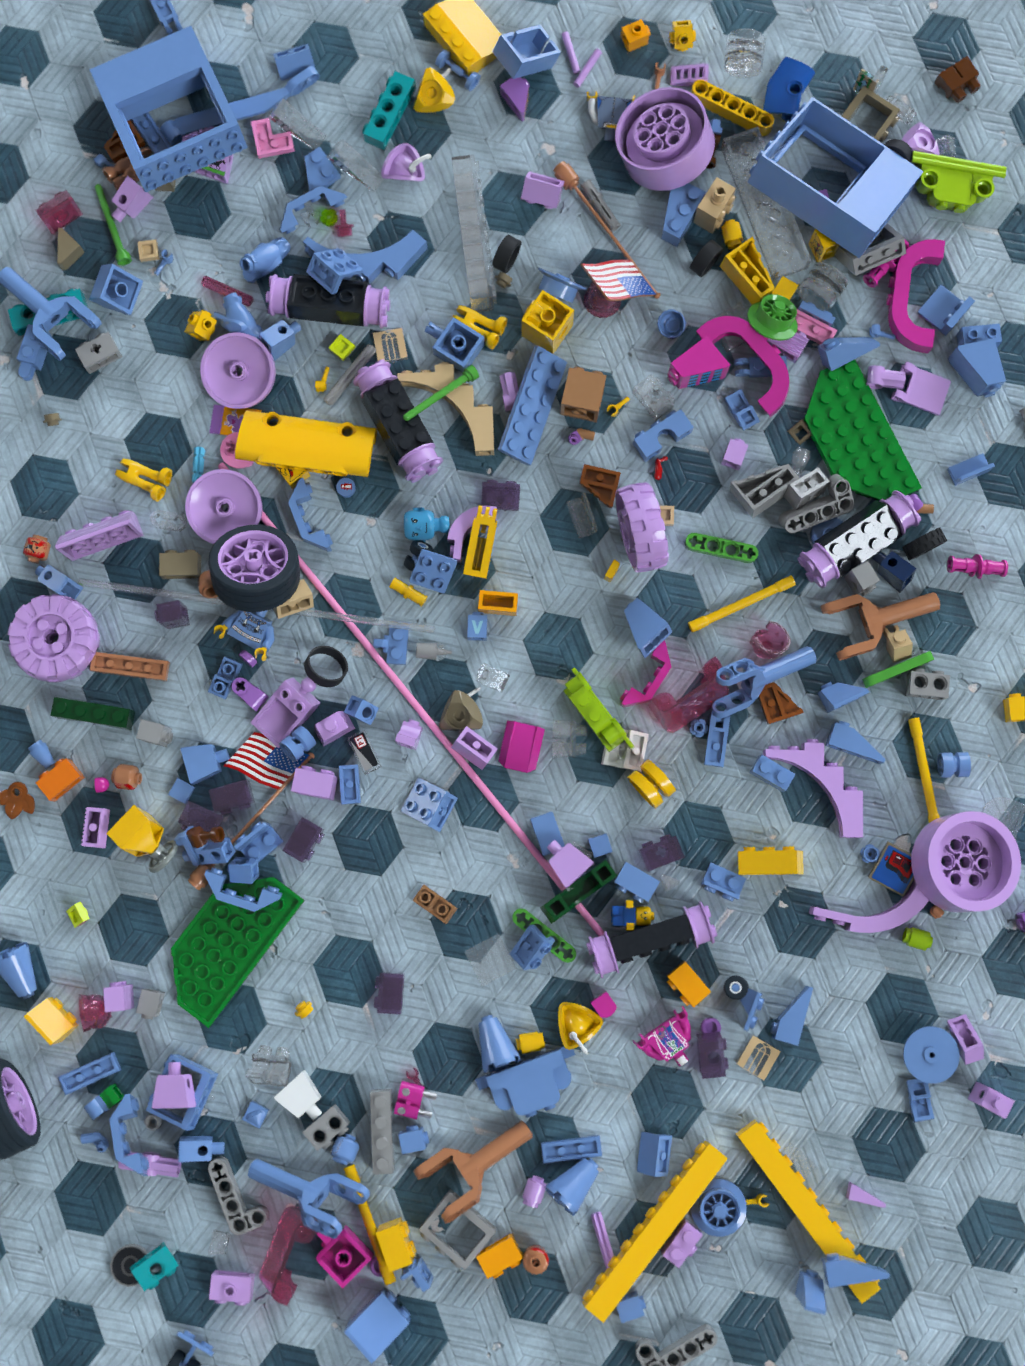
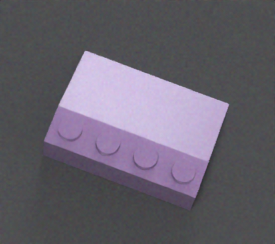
M125 510L113 518L105 517L99 523H89L84 525L82 529H73L65 532V535L59 537L55 547L60 553L74 561L144 535L137 515L133 511Z

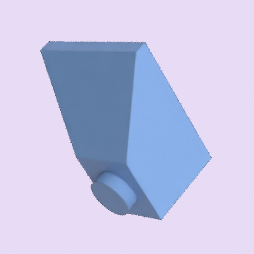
M829 682L821 686L822 690L817 694L827 713H830L870 692L862 687L839 682L832 685Z

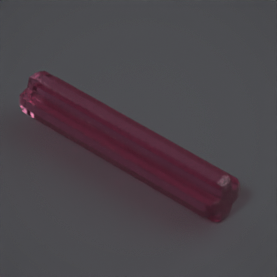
M204 276L201 281L202 286L224 296L236 292L238 296H241L242 304L248 307L253 303L252 296L213 278Z

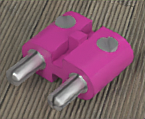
M402 1081L394 1114L416 1120L418 1116L431 1119L432 1112L420 1109L422 1097L436 1100L437 1094L425 1091V1086Z

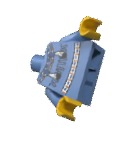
M239 610L229 616L221 625L215 626L213 632L215 634L216 631H222L219 635V639H222L225 636V631H228V635L255 649V659L259 654H263L262 661L266 660V652L269 651L275 640L272 620L265 617L268 610L262 612Z

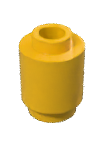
M734 219L724 222L721 229L725 245L728 246V249H735L743 241L740 223L735 222Z
M535 1031L519 1034V1038L516 1039L517 1050H522V1054L544 1049L543 1032L538 1033Z

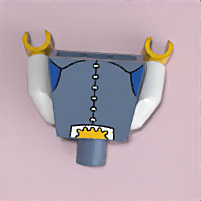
M595 91V96H589V92H587L588 112L593 123L598 125L599 129H605L604 140L615 141L618 121L625 109L635 100V95L632 99L598 96L597 91Z

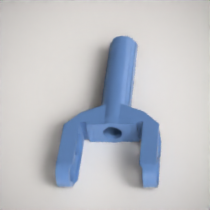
M5 267L0 271V283L35 313L32 333L36 341L57 360L61 361L66 354L60 348L59 343L49 336L47 332L68 315V311H72L90 328L97 329L102 324L100 319L75 296L59 297L48 301L12 268Z
M806 646L762 666L755 665L753 660L743 658L718 669L716 672L718 684L731 686L742 681V689L715 700L712 704V714L717 718H725L750 707L759 697L766 684L815 664V652L811 647ZM744 668L743 673L738 672L736 669ZM728 675L730 678L727 680H723L720 678V676ZM739 699L742 701V703L735 704L732 702V700ZM717 706H722V707H724L726 710H724V711H718V710L716 709V707H717Z
M255 1159L248 1170L249 1178L298 1200L303 1225L330 1238L338 1237L342 1232V1225L336 1217L318 1209L328 1197L329 1192L355 1204L365 1203L370 1196L366 1186L338 1173L323 1175L308 1182L260 1159Z

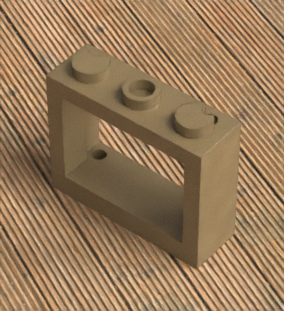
M863 86L842 117L850 121L862 103L866 102L888 117L874 136V139L884 142L889 134L888 129L890 126L894 128L900 119L897 117L900 109Z

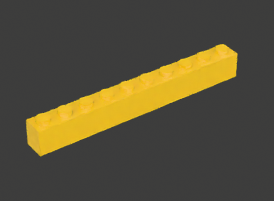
M754 1119L736 1133L738 1138L825 1255L838 1253L839 1255L866 1263L860 1254L856 1256L852 1249L855 1247L848 1237L844 1239L841 1236L840 1232L842 1229L837 1222H831L827 1217L830 1213L823 1204L819 1206L815 1201L818 1197L814 1191L804 1186L803 1182H805V1179L799 1171L794 1172L790 1166L793 1163L786 1154L782 1156L778 1151L781 1147L774 1138L770 1140L766 1135L768 1129L762 1122L758 1123ZM880 1280L848 1285L862 1304L881 1290L877 1284Z
M706 1140L697 1145L694 1151L695 1154L691 1159L688 1158L684 1162L683 1170L679 1175L676 1174L670 1181L671 1186L668 1190L663 1191L659 1195L658 1203L655 1207H651L647 1211L646 1218L642 1224L639 1223L634 1228L633 1236L629 1240L624 1241L617 1257L613 1256L607 1270L604 1273H600L595 1280L596 1284L594 1287L585 1292L582 1304L603 1323L728 1158Z

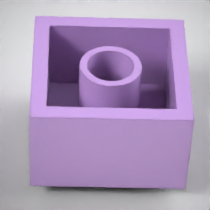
M301 766V769H295L291 788L292 792L334 801L338 777L332 771L321 769L320 772H315L316 769L308 766Z

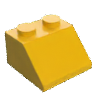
M53 997L45 999L24 1016L50 1046L62 1042L79 1026L76 1023V1017L71 1012L67 1013L63 1009V1003L58 998Z

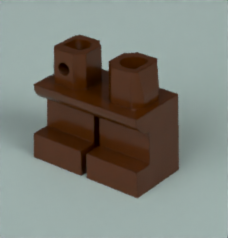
M968 56L939 73L934 82L938 88L941 87L945 91L947 100L952 97L957 104L966 98L965 88L971 94H974L981 87L977 79L979 72Z

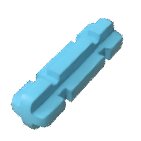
M203 447L194 448L193 483L203 474V457L205 456V449Z

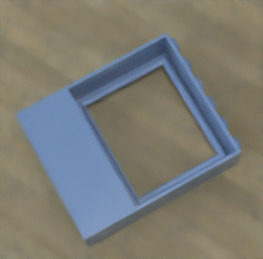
M192 26L90 69L145 192L154 190L159 186L248 148L239 124ZM206 87L223 124L144 159L127 121Z
M812 97L808 103L804 102L799 111L793 114L790 121L785 123L782 131L779 130L773 141L770 140L764 149L765 151H760L756 157L757 164H754L749 171L751 176L747 183L860 258L906 200L923 171ZM801 134L859 173L836 203L777 164Z

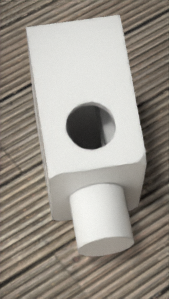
M305 1070L274 1097L277 1102L297 1118L306 1112L314 1121L322 1113L315 1105L321 1098V1095Z

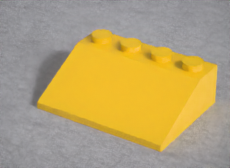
M445 0L423 13L424 26L441 47L451 53L450 58L468 76L473 72H479L497 58L492 51L502 34L474 0Z

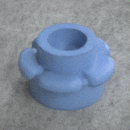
M694 719L690 723L691 727L689 730L692 735L703 737L708 732V725H706L704 719Z
M868 844L865 848L861 849L860 855L865 863H875L880 852L874 845Z

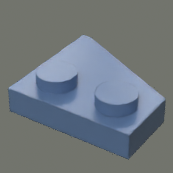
M320 146L304 156L309 191L318 186L327 188L341 178L339 172Z

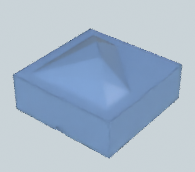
M251 1101L242 1120L260 1129L269 1109Z

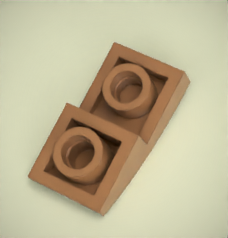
M426 885L421 887L413 899L415 903L445 924L449 922L458 909Z

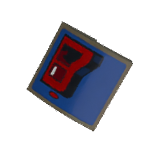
M887 841L868 878L904 896L914 879L911 864L912 854Z

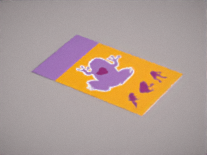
M214 404L209 433L229 435L233 432H239L246 410L262 412V410L234 409Z

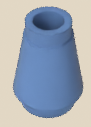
M42 740L37 741L28 748L29 754L44 766L45 769L55 763L46 743H43Z

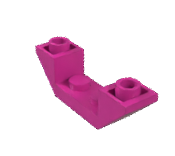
M665 640L652 651L653 654L650 658L662 664L663 667H657L653 674L656 677L653 683L648 682L643 690L646 694L644 695L631 687L629 691L625 690L620 700L623 702L620 706L628 707L651 701L671 669Z

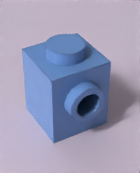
M418 1125L408 1126L405 1131H400L398 1134L402 1154L426 1150V1144L429 1143L428 1132H424L423 1127L418 1128Z

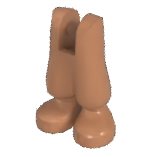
M148 147L140 150L144 159L151 154V150ZM129 157L117 161L113 167L106 166L102 169L108 181L114 185L117 191L127 176L136 183L139 181Z

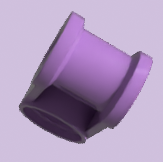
M236 678L232 683L234 693L241 697L256 712L269 698L268 695L244 678ZM239 683L244 684V691L239 690Z

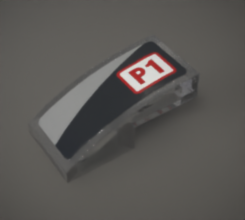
M365 730L347 738L364 775L382 767Z

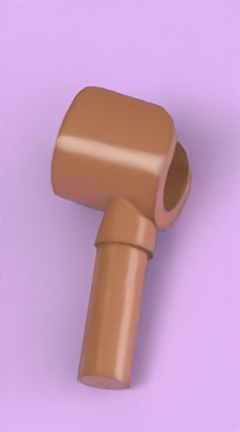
M658 62L655 64L654 74L656 75L654 90L659 89L661 77L665 74L666 70L665 63L662 69L657 67Z
M934 905L930 909V914L937 919L944 914V911Z

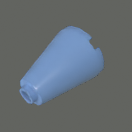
M27 942L16 944V947L7 948L0 952V975L18 998L23 997V999H27L35 994L34 991L37 989L29 945Z
M492 1015L481 1018L479 1035L484 1073L488 1070L490 1073L509 1067L512 1061H515V1064L520 1062V1055L498 1018H493Z
M584 1158L545 1186L546 1191L559 1205L561 1204L563 1207H566L564 1210L574 1216L599 1173L597 1170L599 1166L591 1158L589 1160Z

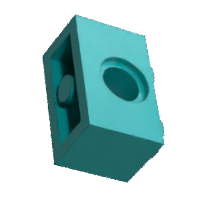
M163 1242L129 1268L142 1289L146 1291L147 1289L152 1290L160 1283L159 1280L164 1276H171L177 1270L176 1267L179 1264ZM153 1264H160L161 1267L158 1272L153 1273L150 1271V1267Z

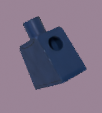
M879 551L872 557L879 564L878 574L899 593L913 580L917 568L895 552L891 551L886 556L882 551Z

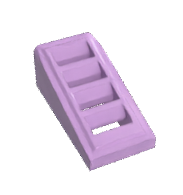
M709 64L671 67L670 86L692 87L693 83L697 80L708 82ZM680 73V79L676 80V74ZM684 73H687V79H684ZM691 73H695V78H691Z

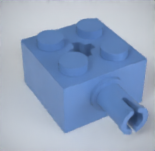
M454 317L445 330L432 322H429V326L425 328V333L437 339L432 347L433 354L444 362L454 364V368L462 373L465 368L473 363L485 345V337Z

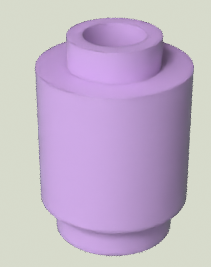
M534 1175L532 1178H528L522 1196L524 1198L523 1204L538 1208V1205L542 1202L546 1189L545 1186L547 1185L544 1183L543 1178Z

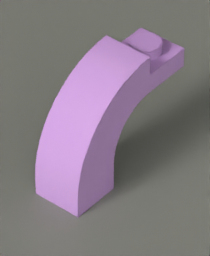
M482 506L483 510L481 513L485 514L486 507H490L489 515H492L493 509H497V507ZM478 507L471 508L462 513L449 530L448 543L454 544L450 547V556L456 559L457 563H461L463 543L466 536L472 530L473 519L477 516Z

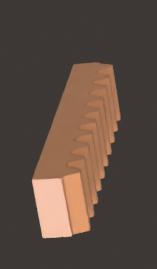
M96 652L91 661L90 671L167 681L170 662Z

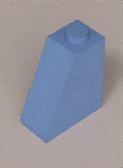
M638 597L633 602H630L624 610L637 647L644 658L672 633L669 624Z

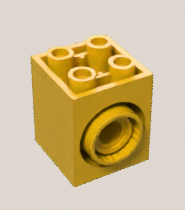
M542 290L523 315L521 320L522 337L554 354L573 327L574 309Z

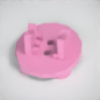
M233 432L222 441L220 455L223 461L235 469L252 466L253 461L235 459L239 432Z

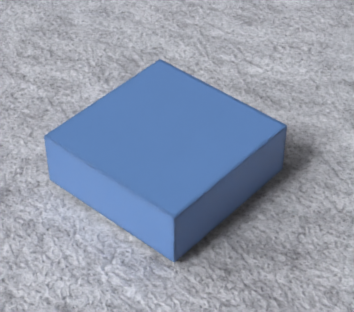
M177 778L168 795L186 804L195 787Z
M607 833L588 839L594 858L613 852Z

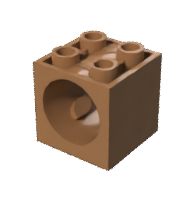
M581 367L569 368L560 415L597 423L607 375H603L599 371L588 372Z

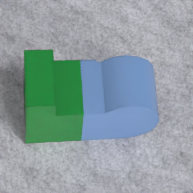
M116 1084L110 1085L89 1102L84 1109L90 1118L95 1120L122 1101L124 1095Z

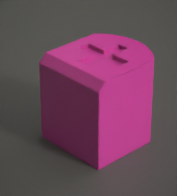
M604 991L590 1001L601 1018L613 1015L617 1007L607 991Z

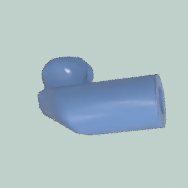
M99 1132L81 1134V1144L93 1143L100 1153L105 1152L109 1147L108 1140Z

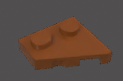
M130 120L127 121L139 149L144 147L146 144ZM115 130L112 138L104 145L114 164L128 156L117 130Z
M775 682L766 684L758 697L768 725L804 713Z

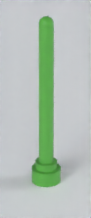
M96 184L95 191L117 250L115 259L119 266L127 265L132 261L131 256L123 248L103 188L100 184Z
M469 365L464 369L459 378L405 413L403 419L409 421L466 381H475L479 378L477 369L473 365Z

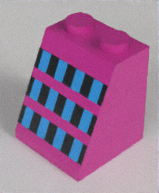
M706 336L671 362L668 380L679 389L721 380L726 377L730 364Z

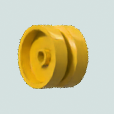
M647 759L640 765L641 771L645 776L639 771H634L627 778L638 793L656 809L663 803V798L659 792L665 797H670L676 789L664 772L651 760Z

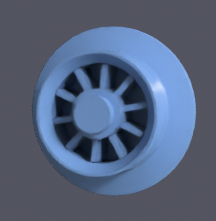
M538 268L543 274L539 289L544 290L558 300L561 298L573 303L577 291L587 289L570 281L569 278Z
M927 1026L914 1031L908 1037L903 1050V1058L908 1071L916 1079L925 1083H940L947 1080L954 1074L959 1064L960 1054L955 1039L947 1031L938 1027Z
M712 1179L691 1207V1214L696 1225L703 1232L716 1237L727 1236L737 1231L743 1224L747 1212L743 1193L734 1183L725 1179Z

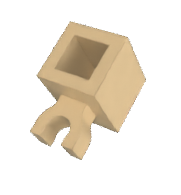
M894 625V632L891 633L888 631V628H885L883 634L887 638L886 650L893 663L911 658L913 643L906 630L899 631L898 625Z

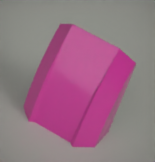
M507 720L498 761L504 768L528 773L536 770L545 729Z

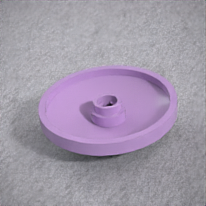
M233 332L216 338L207 347L201 360L200 374L204 388L216 402L229 408L245 409L257 405L268 396L274 385L276 368L272 354L262 341L249 334ZM239 368H242L243 370L241 372V375L238 373Z
M228 469L213 470L200 476L190 487L185 503L186 516L191 528L199 537L212 544L226 532L237 527L259 525L263 510L262 499L254 483L245 475ZM224 504L229 506L227 511L222 509Z

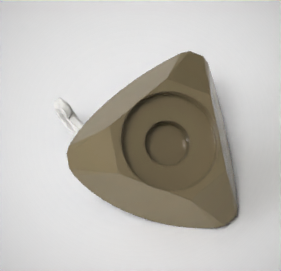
M477 687L468 694L459 690L452 692L439 722L441 730L463 731L466 726L471 730L482 728L483 719L480 709L471 698L472 695L480 691L481 687Z

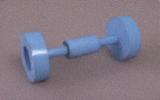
M444 49L441 51L435 61V65L440 69L446 64L449 65L453 72L467 79L465 88L472 91L477 86L480 75L473 72L468 76L461 67L449 61L451 53L448 50Z

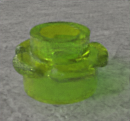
M324 209L321 212L320 221L324 225L331 227L338 221V215H336L334 209Z

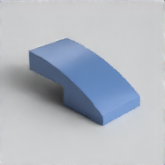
M742 389L724 398L729 410L743 431L760 422L753 406L749 405Z
M918 1079L907 1080V1091L913 1122L935 1119L928 1083Z

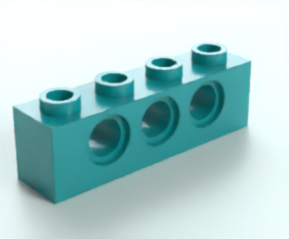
M394 71L392 77L389 76L384 92H381L378 98L379 103L377 107H374L371 111L369 123H366L363 127L362 134L366 143L385 151L416 89L415 79L397 71ZM388 108L392 109V110L389 111V112L384 111L385 109H388ZM378 124L384 125L383 127H376Z
M69 289L66 293L52 294L46 298L48 301L59 297L75 296L88 308L85 295L80 289ZM17 304L13 308L8 309L14 332L18 336L25 335L28 324L33 325L35 313L25 304ZM68 311V315H66L57 325L74 321L80 318H78L72 311ZM31 313H34L32 318L27 319Z

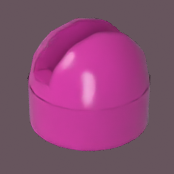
M104 777L95 778L96 793L105 792L109 788V781Z

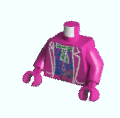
M682 1006L683 1010L681 1013H677L674 1010L675 1016L673 1015L646 1035L639 1034L641 1040L639 1042L633 1040V1043L647 1056L658 1061L664 1059L667 1062L674 1058L679 1067L687 1063L689 1059L683 1051L689 1047L691 1027L685 1008Z

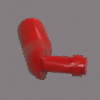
M664 456L660 459L656 458L654 473L655 480H660L662 478V466L660 462L667 461V456Z

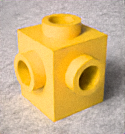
M673 21L672 32H669L670 44L672 43L677 51H687L688 48H693V41H696V31L693 30L691 21Z
M205 310L192 312L184 332L199 341H209L215 331L217 320L212 318L211 313Z

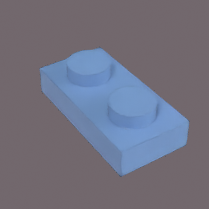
M802 301L798 310L830 327L836 319L830 312L816 308L811 302Z
M359 765L339 766L341 805L361 803Z

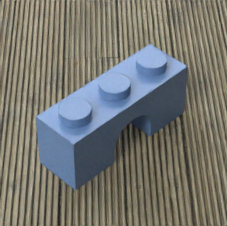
M682 409L677 412L674 410L666 415L665 420L654 422L646 432L642 430L634 436L633 445L644 462H647L661 453L662 446L658 442L660 435L669 434L678 442L691 434L694 427Z

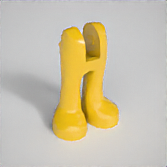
M459 305L456 311L465 316L464 319L453 315L452 318H456L483 335L486 346L493 350L499 342V336H502L508 319L500 316L497 320H492L469 307ZM474 323H478V324H480V325H482V326L488 328L489 330H491V331H493V332H489V331H487V330H484V329H482V328L476 326Z
M123 458L120 461V464L129 469L127 473L116 469L115 476L124 482L149 492L150 498L156 502H159L166 493L164 486L168 487L172 479L171 469L165 467L160 471H155L129 459ZM139 475L148 477L164 486L141 479Z

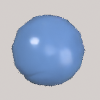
M669 309L663 311L658 317L657 326L659 332L664 337L674 339L681 336L685 331L686 321L679 311Z

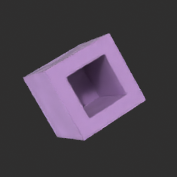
M730 439L721 464L739 471L748 444H745L741 439Z

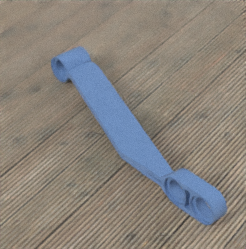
M308 67L290 79L284 88L231 102L229 105L237 121L266 113L287 98L301 93L319 79V73L314 67ZM216 107L178 117L174 121H167L161 126L160 131L170 145L174 146L183 141L182 137L196 130L198 132L200 131L199 129L205 130L204 128L206 127L208 129L210 128L209 126H220L223 122Z

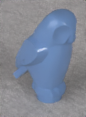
M279 237L269 243H260L251 253H246L240 259L243 278L247 282L254 283L258 278L274 271L282 264V260L290 252L289 242L285 238Z
M236 292L226 295L223 298V307L226 309V315L214 312L213 316L216 317V323L231 333H245L260 340L259 334L263 332L262 327L256 324L252 314L242 304L241 296H238Z

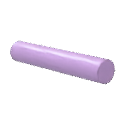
M563 32L561 35L573 73L578 74L580 73V68L569 33Z
M596 49L574 81L575 87L579 88L602 54L601 50Z

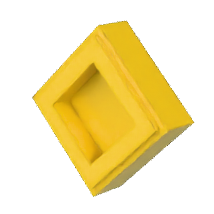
M615 559L613 560L605 574L604 580L612 581L620 566V562Z

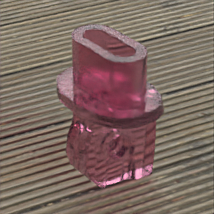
M340 209L341 225L334 226L337 229L338 237L353 236L352 228L354 224H347L346 209Z

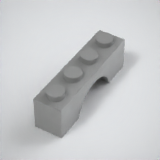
M372 1089L370 1092L373 1174H393L395 1163L392 1140V1089Z

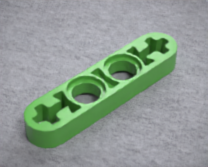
M691 533L685 540L686 548L697 553L744 563H752L758 557V549L746 543L699 533ZM692 538H696V542L702 543L703 539L706 541L703 545V549H701V544H696L695 547L691 546L692 544L691 542H689V540H692ZM708 542H716L717 549L715 551L709 550L707 548ZM728 545L734 546L736 553L729 555L726 552V547ZM740 547L743 548L741 552L752 550L751 553L754 554L751 558H747V554L741 553L740 557L737 555L740 552Z
M928 651L862 679L865 688H868L934 660L931 651Z
M517 909L513 913V922L522 930L526 931L524 928L526 923L523 921L517 922L518 917L516 914L524 912L526 914L525 918L528 921L530 917L534 919L529 925L540 924L542 926V934L546 938L555 936L558 943L555 947H552L550 952L567 963L575 959V948L527 910ZM561 942L565 943L562 946L565 950L572 949V958H563L564 953L560 950L559 953L555 952Z

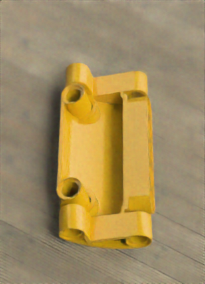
M246 410L238 433L235 459L253 461L263 466L335 476L355 475L368 477L373 445L376 443L377 428L357 426L349 422L336 423L278 415L275 412L263 413ZM272 419L278 420V423L275 426L269 425V422ZM347 429L353 431L350 436H344L343 432Z

